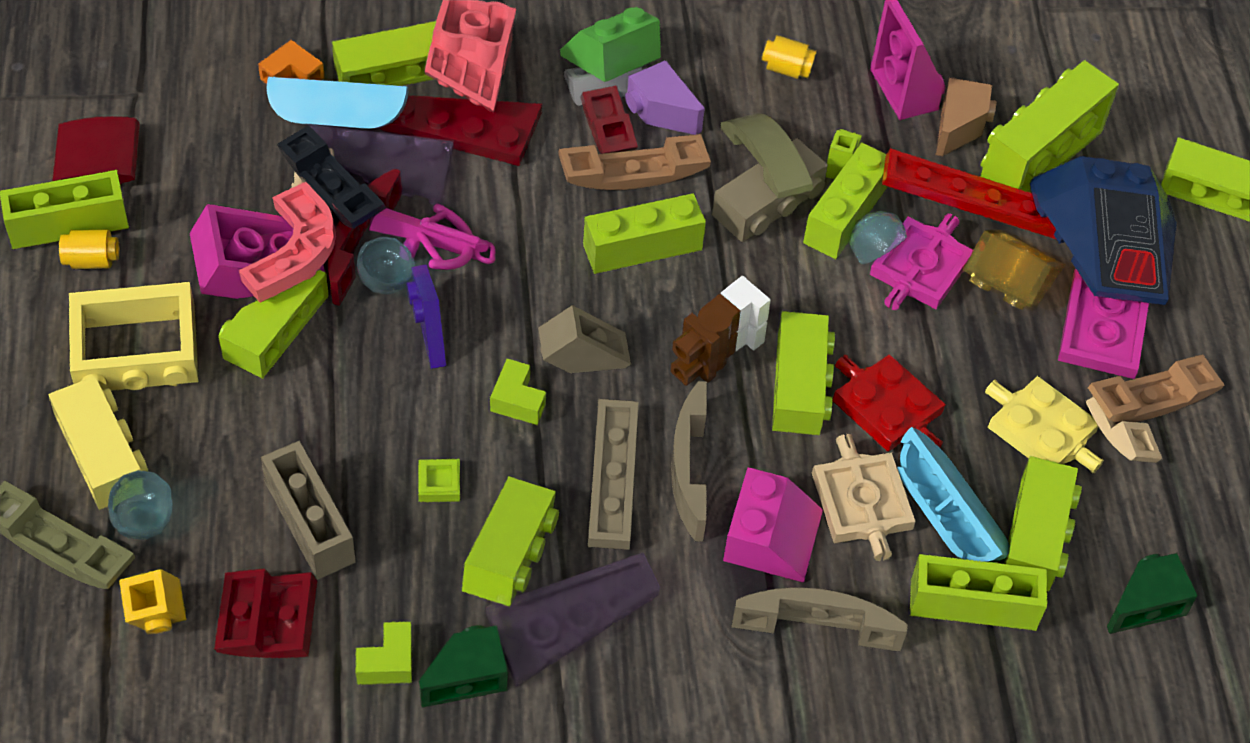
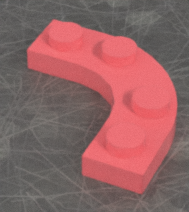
M306 181L272 197L275 209L294 229L293 236L287 244L275 253L239 270L242 283L260 303L304 280L312 278L316 271L326 262L333 250L336 229L331 211L325 201Z

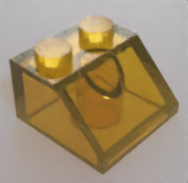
M1001 229L984 230L963 271L972 275L971 283L987 291L994 287L1005 293L1004 301L1023 310L1025 305L1034 307L1039 304L1064 269L1065 264Z

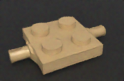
M843 434L836 439L842 458L832 463L814 465L812 471L833 542L840 543L857 539H868L875 560L881 561L882 557L883 560L891 557L892 552L885 536L891 533L913 530L915 525V519L892 452L874 456L858 454L853 436L846 434L845 438Z

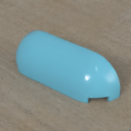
M268 77L267 95L274 111L283 119L293 123L375 129L392 123L402 113L407 102L408 87Z
M911 427L901 440L903 447L900 454V467H897L901 481L948 548L956 556L965 560L995 563L1006 558L1010 549L1008 540L955 465L927 435Z

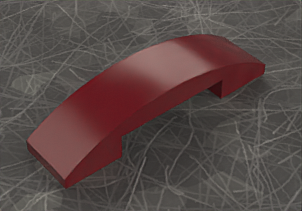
M397 169L384 173L367 185L382 200L385 207L390 210H394L402 196L401 171ZM371 218L354 229L349 228L340 221L335 228V244L328 257L332 303L335 305H341L356 278L353 252L370 224Z

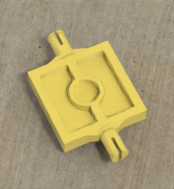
M1037 376L1024 389L1015 393L1010 392L999 384L997 380H993L989 384L985 394H988L1003 405V408L991 418L988 428L1027 458L1033 456L1060 464H1065L1075 459L1092 473H1095L1102 465L1104 460L1085 447L1087 440L1098 429L1093 416Z

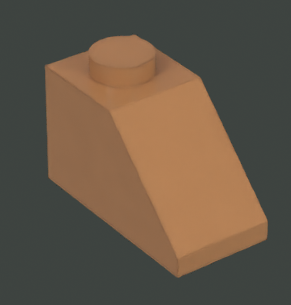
M949 78L942 105L936 155L944 156L982 136L986 121L993 122L996 110V101L990 100L992 85Z

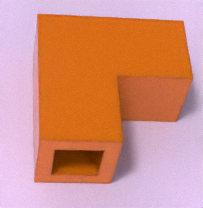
M292 40L258 64L260 79L266 84L268 77L307 80L324 79L323 63Z

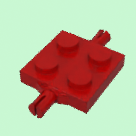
M890 354L873 366L863 369L855 364L848 355H844L836 362L835 367L846 375L850 381L835 391L832 401L887 452L901 443L903 436L911 427L923 432L939 448L941 447L943 441L926 427L931 421L942 414L946 404Z

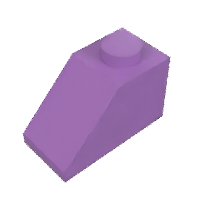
M666 60L629 76L628 91L625 95L626 103L633 113H637L645 124L694 135L702 132L705 108Z

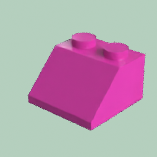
M747 467L727 536L723 561L804 583L823 509L789 478Z

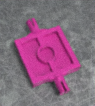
M946 214L938 227L924 225L910 217H907L872 264L870 271L871 276L893 287V290L884 300L888 308L892 305L891 310H898L906 296L913 297L934 309L939 307L972 260L974 250L957 242L951 236L954 229L959 225V219L956 216L951 220L953 214Z

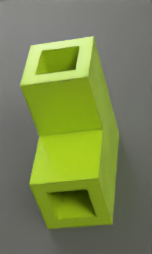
M842 129L836 131L829 150L825 177L832 179L837 177L859 147L862 135Z
M506 359L490 397L491 412L538 425L546 406V392L527 386L530 381V365Z
M384 622V647L356 648L357 685L412 683L411 622Z

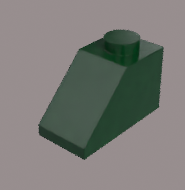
M1177 553L1165 556L1151 554L1138 562L1107 625L1109 634L1187 616L1198 595Z
M475 625L452 635L419 680L422 708L507 691L508 671L497 625L490 627Z

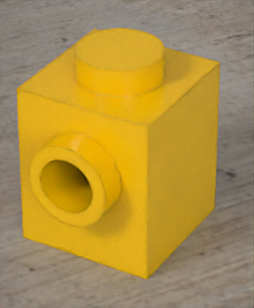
M160 569L119 580L126 623L146 630L147 634H157L171 630L172 623L186 620L179 578Z

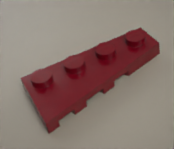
M408 95L402 113L396 120L381 127L380 130L520 166L542 114V104L496 101L493 113L480 105L477 106L471 103L470 99Z

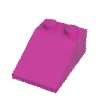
M885 0L870 70L899 120L937 111L942 94L945 92L944 80L937 72L924 44L898 0Z
M207 204L190 232L201 294L236 299L254 296L242 283L239 270L284 247L293 236L294 229L282 216ZM322 265L318 270L325 272L324 266Z

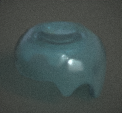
M882 210L866 214L856 222L850 233L849 244L861 264H867L899 245L906 239L907 233L902 221L895 213Z
M381 236L364 243L357 256L356 270L361 283L375 293L388 295L397 293L406 287V282H410L412 278L411 267H414L416 263L408 247L396 238Z
M136 470L122 475L112 487L108 501L109 518L113 527L121 535L131 539L145 540L161 534L171 520L170 516L173 511L171 488L156 473Z

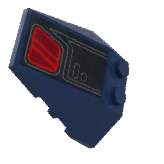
M1080 156L1031 179L1029 184L1036 210L1042 218L1048 216L1056 228L1055 238L1059 244L1066 243L1074 255L1071 262L1094 296L1166 305L1169 299L1177 222L1169 198L1150 166Z

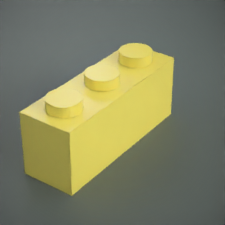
M93 376L48 394L57 422L99 510L146 491L142 475L148 473L147 465L139 449L134 452L130 449L128 443L133 441L131 432L124 418L116 420L113 412L118 411V407L109 388L102 390L96 377Z

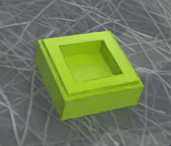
M460 459L419 460V502L460 501Z

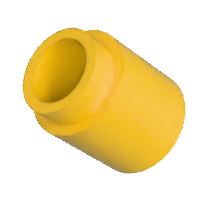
M776 35L775 41L767 40L761 60L768 62L767 70L796 79L799 76L808 78L816 51L808 49L809 45Z
M109 229L71 230L69 234H61L59 240L61 264L70 265L72 269L111 268L113 260L119 259L118 238L112 237Z

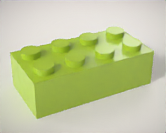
M1085 60L1073 70L1070 68L1065 70L1056 84L1051 88H1043L1034 102L1028 107L1025 105L1021 106L1006 125L1000 124L991 132L987 141L990 144L989 149L981 162L983 169L980 177L1031 193L1029 183L1032 178L1065 164L1102 133L1119 84Z

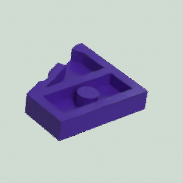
M427 265L411 267L413 281L406 282L409 304L413 308L415 323L421 324L430 368L446 366L439 299Z

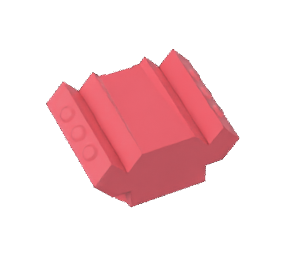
M443 0L433 30L425 74L438 81V84L451 88L457 95L470 99L471 103L477 106L480 105L494 113L502 75L505 72L513 38L512 31L516 9L500 2Z

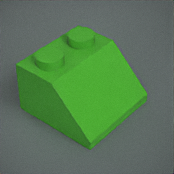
M628 8L619 15L597 21L595 25L579 31L560 49V54L563 58L603 82H607L661 58L660 20L641 8Z

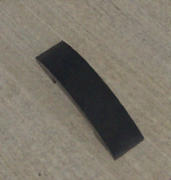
M309 125L277 143L279 150L303 182L306 181L328 205L331 214L344 225L354 229L386 209L382 200L365 183L360 185L331 155L327 143Z

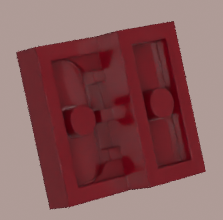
M106 116L60 123L58 125L52 181L117 170L120 184L135 180L140 122L136 118Z
M265 568L225 572L215 651L221 654L243 657H309L317 579L312 572L271 576Z

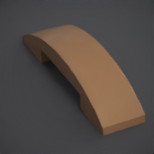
M701 134L668 137L665 140L664 148L598 154L596 146L591 145L559 149L558 153L567 182L586 188L603 190L637 189L665 184L700 172L710 167L711 164Z
M1199 355L1176 361L1168 371L1125 382L1121 376L1093 382L1089 385L1088 389L1108 419L1120 423L1122 421H1143L1179 410L1221 390L1224 387V383L1205 356Z

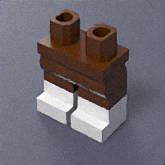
M742 275L703 306L698 313V317L691 313L684 318L682 335L673 341L672 350L678 359L671 363V373L686 386L699 376L708 383L716 377L717 371L724 368L728 357L745 344L754 351L765 341L766 321L768 320L771 299Z

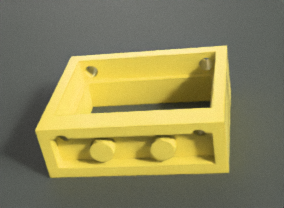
M190 282L69 293L70 374L73 384L93 376L96 377L102 390L109 388L111 391L123 389L140 390L145 387L177 386V384L199 382L195 305ZM180 319L181 351L86 360L85 328Z

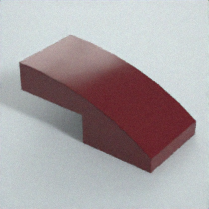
M617 85L582 92L580 99L600 153L607 154L637 149L638 145L629 113L624 112Z

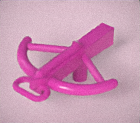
M440 204L433 206V210L437 214L422 220L387 208L371 218L369 230L406 238L400 251L401 257L406 260L414 259L419 245L422 243L433 258L428 263L432 269H457L466 265L471 258L485 264H492L495 261V246L489 241L474 236L463 219ZM443 218H446L458 230L438 224L436 222L442 220ZM434 246L460 254V256L454 259L443 260ZM488 248L490 249V258L480 255V252H487Z

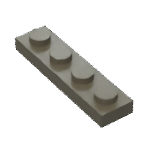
M598 399L588 547L630 549L639 402Z

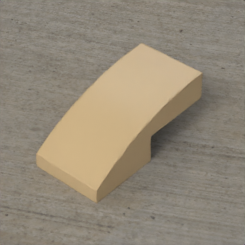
M1094 397L1086 401L1098 427L1121 454L1131 461L1157 463L1162 459L1149 424L1127 421L1113 422L1108 419Z

